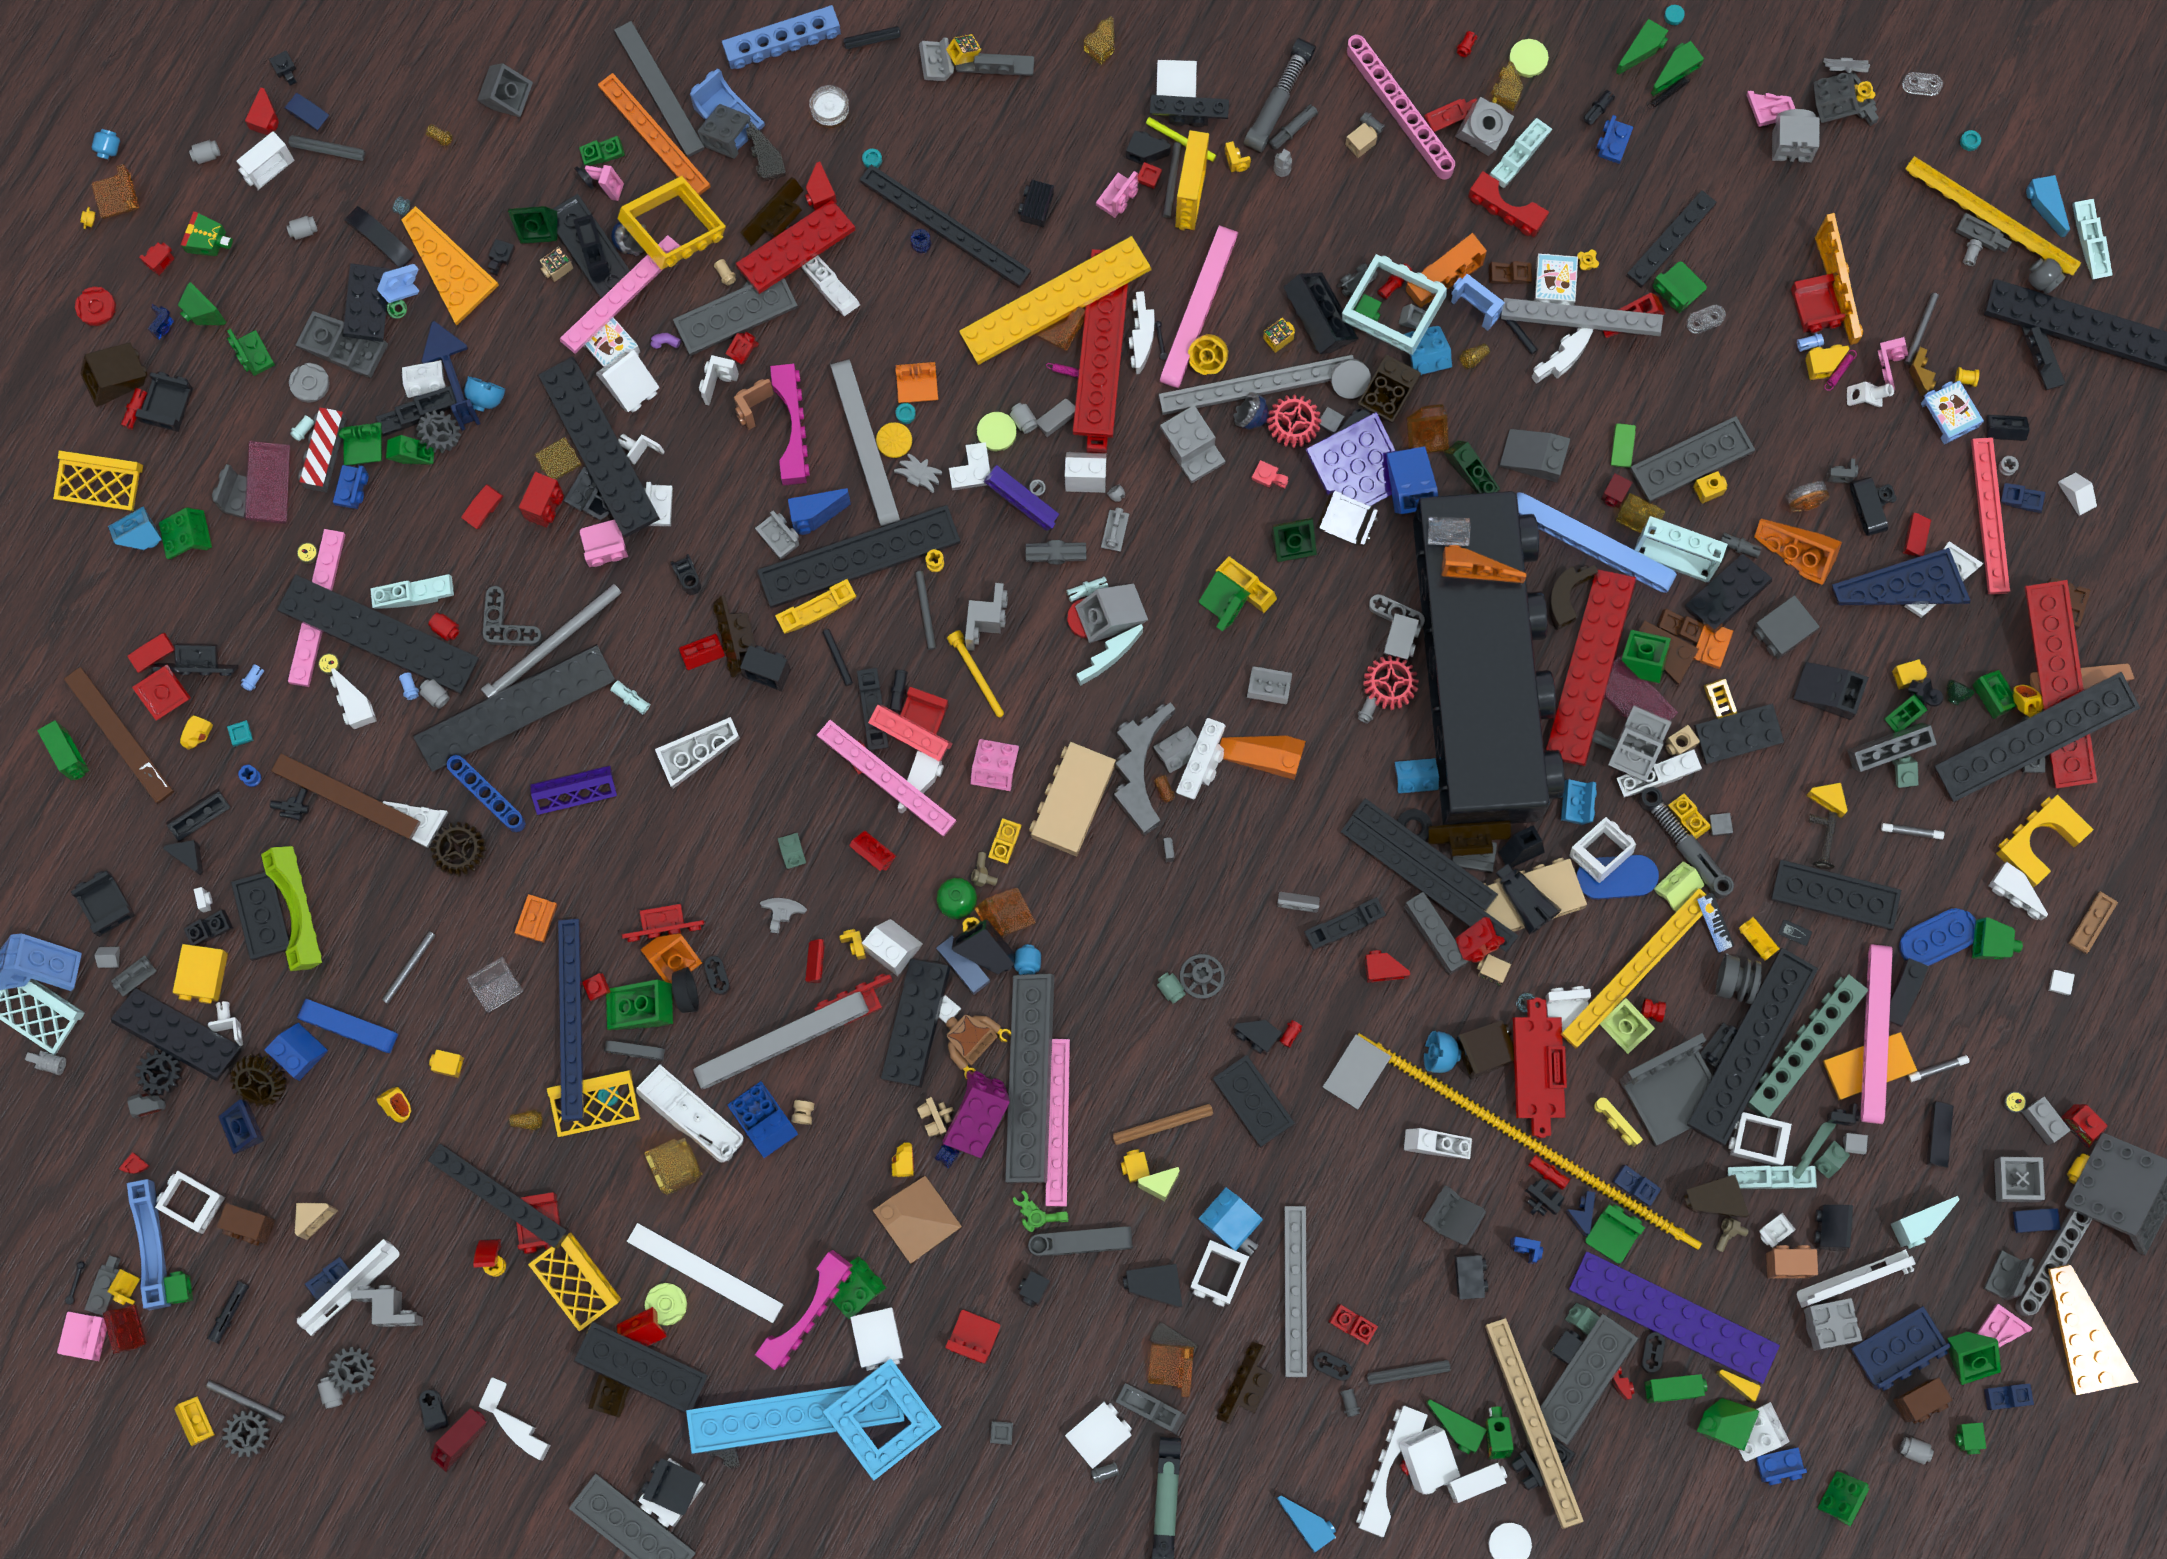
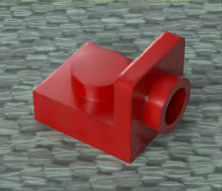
M748 332L737 333L725 354L742 365L746 362L753 348L758 347L759 343Z

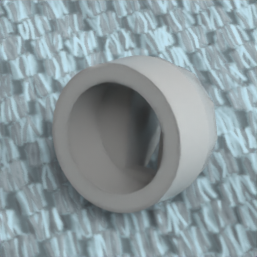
M1041 480L1032 481L1029 485V491L1036 496L1042 495L1045 491L1044 482ZM1039 484L1041 487L1036 492H1033V489Z
M1118 484L1111 488L1107 495L1113 501L1120 502L1121 498L1125 497V491Z

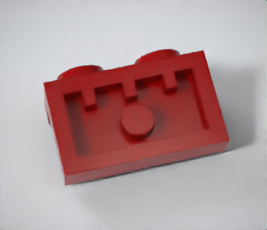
M866 831L854 838L849 845L879 871L889 869L896 855Z

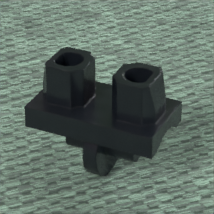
M1925 677L1923 682L1912 680L1908 691L1912 694L1911 696L1915 694L1926 709L1927 704L1935 707L1943 702L1942 692L1932 688L1931 679Z
M1541 1178L1525 1190L1526 1193L1538 1202L1536 1203L1532 1198L1529 1199L1527 1203L1533 1207L1530 1213L1534 1215L1538 1211L1544 1216L1547 1211L1541 1207L1542 1205L1555 1215L1561 1209L1560 1205L1564 1197L1557 1191L1550 1198L1545 1196L1543 1192L1549 1185Z
M1525 1450L1518 1453V1457L1510 1465L1516 1473L1524 1468L1529 1472L1530 1475L1521 1480L1526 1490L1545 1485L1541 1474L1537 1470L1539 1467L1534 1454L1531 1457L1535 1464Z

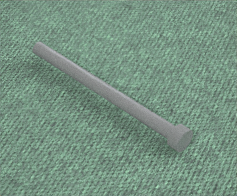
M613 584L494 684L490 685L487 683L480 690L489 698L507 689L622 592Z

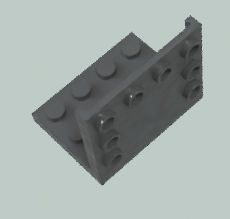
M1703 1033L1628 1071L1619 1080L1655 1147L1691 1128L1687 1126V1123L1712 1078L1708 1067L1699 1053V1050L1703 1048L1702 1044L1706 1041Z
M2102 1132L2065 1206L2072 1211L2128 1234L2137 1252L2146 1256L2167 1215V1159Z

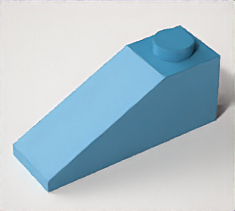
M2056 176L2032 179L2026 189L2028 199L2031 200L2032 206L2061 238L2065 237L2070 231Z
M1283 1496L1276 1498L1313 1552L1318 1551L1336 1538L1333 1534L1336 1530L1330 1521L1325 1522L1321 1517Z

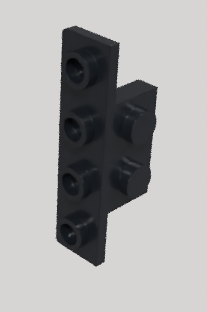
M1151 95L1150 115L1169 116V124L1175 126L1186 124L1193 125L1194 127L1208 126V118L1228 119V99Z
M2021 326L2027 346L2031 351L2033 361L2037 366L2046 391L2063 386L2065 380L2047 335L2040 331L2039 326L2031 329Z
M176 644L175 663H157L152 667L153 671H157L163 666L168 665L172 672H179L180 675H189L192 672H199V675H211L212 672H217L221 676L232 675L238 669V665L218 664L216 644Z

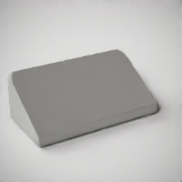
M1065 398L1040 417L1036 423L1046 437H1048L1075 416V406Z
M1279 892L1277 906L1317 913L1320 898Z

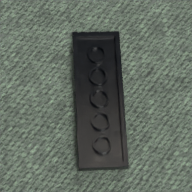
M576 194L553 208V210L557 211V234L602 299L630 270L594 218L610 272L590 277L573 220L591 215V212L579 194Z
M1780 860L1771 900L1892 931L1902 890Z
M910 959L881 1076L882 1080L922 1088L951 969L950 966Z
M137 988L133 990L111 1018V1023L215 1081L220 1079L241 1052V1046Z
M591 1322L573 1361L685 1414L686 1410L693 1409L708 1376L594 1322Z

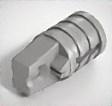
M1283 149L1282 153H1277L1275 156L1274 172L1279 177H1285L1291 172L1292 158L1290 152Z
M40 1051L39 1055L27 1052L25 1058L26 1061L36 1063V1069L55 1073L56 1075H61L66 1066L65 1057L49 1054L45 1051Z

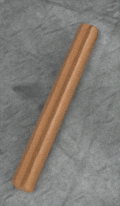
M1210 1104L1114 1133L1113 1140L1116 1145L1211 1116L1213 1115V1110Z

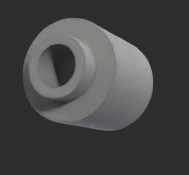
M207 140L192 145V150H189L192 161H197L198 164L217 159V156L221 155L215 140Z
M304 216L289 221L290 225L287 226L289 236L294 237L295 240L314 235L313 233L318 231L313 216Z
M1018 403L1012 407L1010 416L1024 434L1033 431L1038 426L1036 423L1037 419L1027 404Z
M427 679L420 686V695L433 707L441 709L450 699L448 692L434 679L431 681Z
M333 1376L320 1379L321 1383L317 1385L322 1405L325 1404L326 1409L343 1404L341 1387L339 1386L335 1389L336 1382H329Z
M1905 1437L1900 1447V1453L1904 1454L1905 1458L1923 1465L1926 1461H1931L1934 1450L1931 1449V1444L1913 1437Z

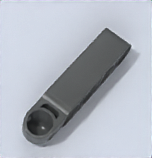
M1115 1227L1037 1234L1029 1240L1028 1247L1029 1251L1035 1256L1126 1250L1133 1248L1131 1227Z

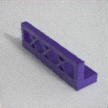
M994 466L983 482L1044 530L1052 529L1059 513L999 466Z
M611 766L531 784V796L537 815L617 796ZM609 783L611 791L604 793L597 790L600 785ZM586 788L591 791L587 797L578 795L581 789ZM564 793L571 796L569 801L566 802L558 800V797ZM543 798L551 801L549 806L541 808L538 800Z

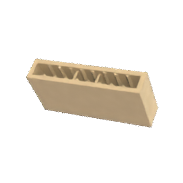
M1070 742L1069 747L1065 746L1062 751L1061 758H1063V761L1054 770L1053 784H1048L1045 792L1048 795L1046 801H1041L1037 811L1040 815L1037 821L1033 820L1029 831L1032 832V839L1077 857L1115 768L1116 760Z
M1559 858L1552 861V865L1545 867L1544 864L1534 867L1533 871L1528 873L1525 870L1520 871L1543 894L1562 909L1554 918L1582 910L1587 906L1570 859L1564 860V858ZM1500 878L1494 880V884L1488 885V887L1495 891L1498 896L1485 912L1513 932L1524 929L1522 921L1501 886L1502 884H1500Z

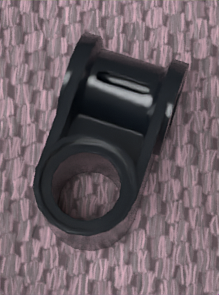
M689 554L676 562L671 561L672 568L677 578H679L684 591L689 595L699 593L701 582ZM689 581H696L693 586H687Z
M435 1390L422 1392L419 1397V1403L427 1433L448 1427V1418L440 1394ZM428 1394H430V1396L435 1397V1400L432 1401V1405L430 1403H426V1399L429 1398Z

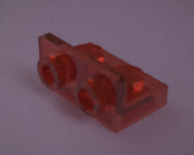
M135 1304L122 1309L108 1310L103 1313L113 1354L133 1351L146 1345Z

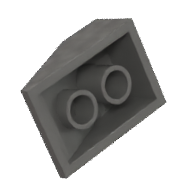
M1510 429L1499 467L1557 483L1570 438L1552 433Z

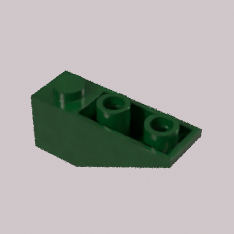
M1458 440L1444 452L1453 468L1476 493H1491L1500 490L1467 441Z

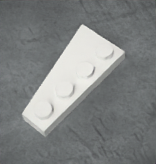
M1948 542L1944 549H1950L1962 581L1966 580L1983 564L1951 542ZM1906 604L1904 607L1922 618L1937 604Z

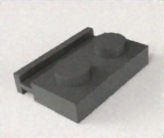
M1492 842V854L1453 856V862L1463 869L1492 873L1497 843Z

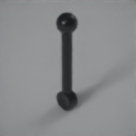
M1156 321L1154 323L1155 328H1157L1161 350L1160 359L1162 361H1166L1168 355L1167 353H1165L1163 338L1161 333L1162 323L1160 321Z
M83 1261L77 1263L78 1269L71 1292L65 1299V1302L69 1305L75 1302L74 1293L81 1271L85 1267Z

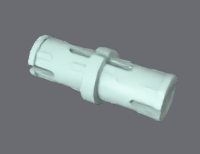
M1103 576L1089 583L1087 581L1083 582V585L1067 589V595L1076 593L1069 597L1070 602L1085 596L1088 597L1097 589L1108 588V583L1102 584L1107 581L1106 578Z
M619 680L611 687L610 691L624 700L626 705H631L642 715L649 709L651 704L640 698L636 691H631Z

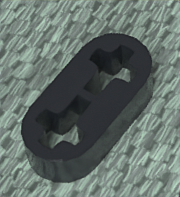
M711 956L705 961V971L713 992L717 995H724L730 989L728 976L721 959ZM712 961L720 964L717 966V974L714 973L712 968L709 969ZM718 977H720L722 983H726L723 986V990L715 988L718 985L716 980Z
M1653 1332L1645 1338L1641 1366L1645 1372L1654 1373L1661 1368L1665 1339L1660 1333ZM1656 1336L1657 1341H1660V1345H1656L1655 1351H1652L1653 1344L1649 1343V1340ZM1651 1354H1654L1653 1361L1657 1365L1649 1369L1646 1361L1651 1359Z
M1318 1353L1313 1359V1365L1316 1370L1339 1381L1347 1380L1352 1374V1368L1349 1363L1328 1353ZM1325 1356L1326 1362L1332 1364L1331 1368L1326 1365L1320 1368V1363L1317 1359ZM1344 1365L1348 1374L1340 1377L1338 1376L1339 1372L1333 1369V1367L1341 1368Z

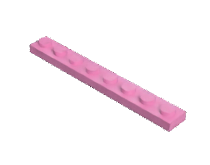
M668 235L658 244L666 254L680 247ZM649 255L645 256L560 338V342L576 354L662 270Z
M324 529L313 574V583L331 591L333 590L345 540L344 532ZM304 623L301 624L288 683L309 687L322 632Z
M831 720L817 734L818 738L942 837L956 823L952 816Z
M1052 1039L1046 1207H1067L1070 1039Z

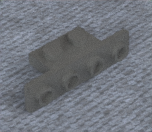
M979 53L975 56L973 62L956 65V71L1032 76L1034 57Z

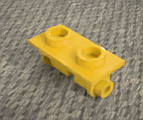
M1754 917L1739 927L1740 933H1743L1761 955L1760 958H1763L1765 961L1780 949Z

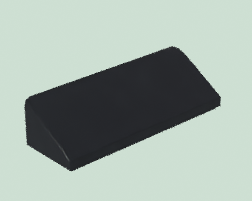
M218 788L168 820L166 824L179 842L230 809L231 806Z
M1937 1101L1932 1103L1926 1165L1948 1168L1953 1105Z

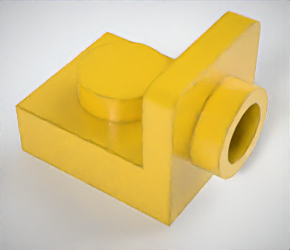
M1233 141L1225 144L1224 152L1231 172L1247 170L1251 163L1250 156L1241 158L1239 148H1235Z
M855 929L844 931V935L839 936L841 943L853 941L854 943H850L852 955H856L858 960L866 959L860 931L856 932Z

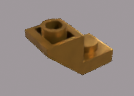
M1920 347L1916 352L1909 372L1920 396L1924 397L1928 391L1934 389L1936 381L1933 379L1936 373L1924 369L1928 360L1925 357L1927 349Z

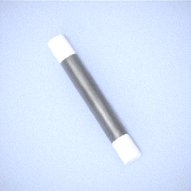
M1882 823L1881 831L1942 840L1944 838V831Z
M1965 1055L1908 1075V1079L1910 1082H1914L1969 1063V1058Z

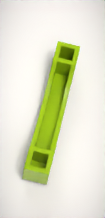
M293 846L273 847L261 854L266 875L280 889L290 911L291 936L285 951L290 971L312 969L322 963L321 952L318 948L311 913L306 901L307 897L303 889L297 857Z

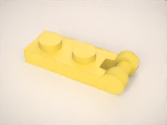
M1600 1098L1595 1102V1111L1603 1112L1608 1118V1124L1614 1130L1618 1129L1620 1131L1622 1140L1628 1146L1632 1145L1635 1147L1643 1140L1606 1098Z

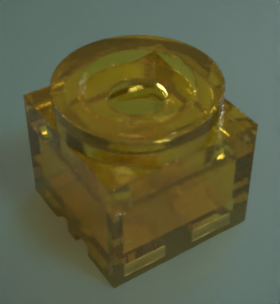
M685 1137L678 1141L672 1139L644 1152L659 1188L665 1195L696 1182V1178L702 1176L695 1155Z

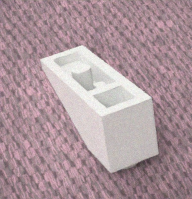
M917 751L907 781L924 793L935 783L937 776L941 777L944 765H941V761ZM899 803L898 811L904 813L907 808Z

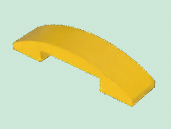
M848 579L830 587L829 591L796 608L791 607L775 615L784 634L812 624L856 598Z

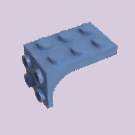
M719 69L711 71L701 84H696L692 88L690 96L694 110L705 121L719 104L750 115L751 120L734 140L737 150L765 126V123L731 90Z

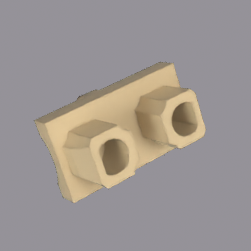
M932 1097L926 1099V1103L919 1106L917 1110L921 1119L932 1115L935 1122L925 1125L929 1137L938 1134L944 1136L947 1132L941 1118L944 1117L946 1124L952 1122L949 1114L953 1113L954 1109L953 1107L946 1108L944 1102L938 1104L941 1110L938 1113Z

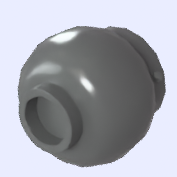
M2040 258L2029 268L2031 271L2028 277L2030 284L2035 289L2042 290L2045 294L2055 289L2066 277L2062 273L2060 264L2051 258L2045 260Z

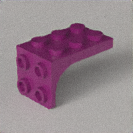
M968 1071L966 1074L967 1089L965 1096L943 1139V1144L982 1158L1010 1100L1006 1087L1001 1080L996 1078L989 1079L978 1071Z

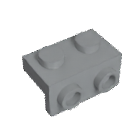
M943 38L940 42L921 41L919 43L924 80L946 81L953 74L954 64L946 50L949 46L948 38Z
M771 511V516L758 525L755 530L779 559L782 560L799 546V535L793 528L789 530L785 525L787 521L780 513L776 514L774 511Z
M1252 667L1247 698L1287 704L1292 673Z
M1186 726L1156 744L1153 748L1164 762L1167 771L1172 773L1189 762L1198 738Z

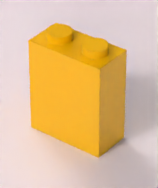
M182 944L173 993L179 996V1000L191 1001V998L199 999L200 1003L211 1004L212 1001L219 1002L228 953L221 949Z

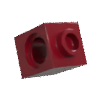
M1614 473L1601 500L1610 507L1619 508L1633 482Z

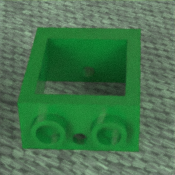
M56 720L37 730L59 772L72 781L82 778L86 772L90 771L68 730Z
M1702 1374L1653 1379L1644 1382L1647 1403L1699 1398L1705 1396V1392H1707L1706 1379L1702 1378Z

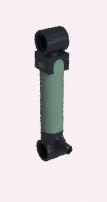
M1160 1436L1152 1559H1174L1181 1438Z

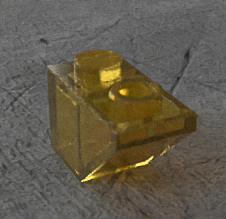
M1111 16L1107 20H1102L1097 30L1093 34L1089 33L1084 39V51L1100 65L1114 53V20Z
M1509 61L1507 68L1503 66L1499 75L1501 81L1499 84L1495 83L1491 94L1494 95L1493 103L1514 111L1524 86L1514 63Z

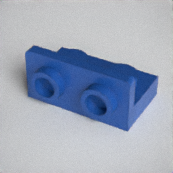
M1613 115L1611 121H1606L1603 129L1606 132L1605 137H1600L1596 148L1600 149L1598 157L1620 164L1633 127L1615 121L1616 116Z
M342 465L333 500L334 505L358 509L359 503H362L364 498L363 487L367 484L369 474L364 466L359 465V468Z
M1520 1237L1511 1238L1510 1247L1515 1248L1514 1252L1527 1254L1530 1251L1529 1264L1537 1263L1542 1258L1543 1247H1540V1241Z
M1799 1448L1756 1457L1762 1482H1768L1769 1485L1782 1483L1781 1478L1789 1477L1790 1481L1801 1479L1802 1474L1807 1473L1806 1468L1804 1469Z

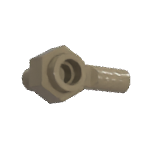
M979 852L977 869L973 870L971 881H974V885L980 887L984 886L985 883L995 886L997 878L989 876L988 870L985 867L986 853Z
M1734 1218L1724 1219L1721 1225L1723 1234L1716 1249L1724 1252L1729 1239L1737 1234L1744 1237L1747 1236L1748 1229L1740 1226L1741 1222Z

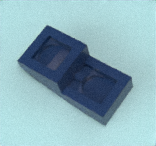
M298 93L292 97L284 108L316 131L319 130L329 117V114Z
M2005 483L2001 503L2018 509L2042 513L2046 492L2025 489V486Z
M1622 1165L1612 1180V1183L1648 1206H1651L1661 1190L1660 1187L1646 1177L1640 1176L1627 1165Z
M2058 1208L2013 1212L2016 1233L2061 1230Z
M339 1257L323 1268L321 1273L306 1282L305 1286L314 1299L318 1301L350 1270Z
M2030 1383L1984 1389L1988 1410L2034 1405Z

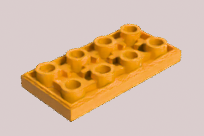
M1901 1032L1888 1038L1887 1082L1917 1071ZM1864 1046L1823 1061L1839 1100L1862 1092Z

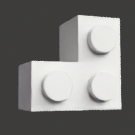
M986 442L966 445L968 465L949 468L952 490L987 485L983 482L990 473Z

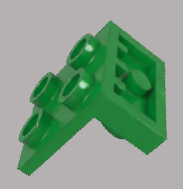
M231 329L227 330L230 335L227 339L246 372L251 371L256 376L275 366L256 330L239 339Z
M184 508L159 522L167 559H172L191 548L201 550L212 548L204 510Z
M1217 571L1200 598L1199 603L1218 616L1220 621L1216 627L1224 631L1232 625L1251 593L1222 572Z

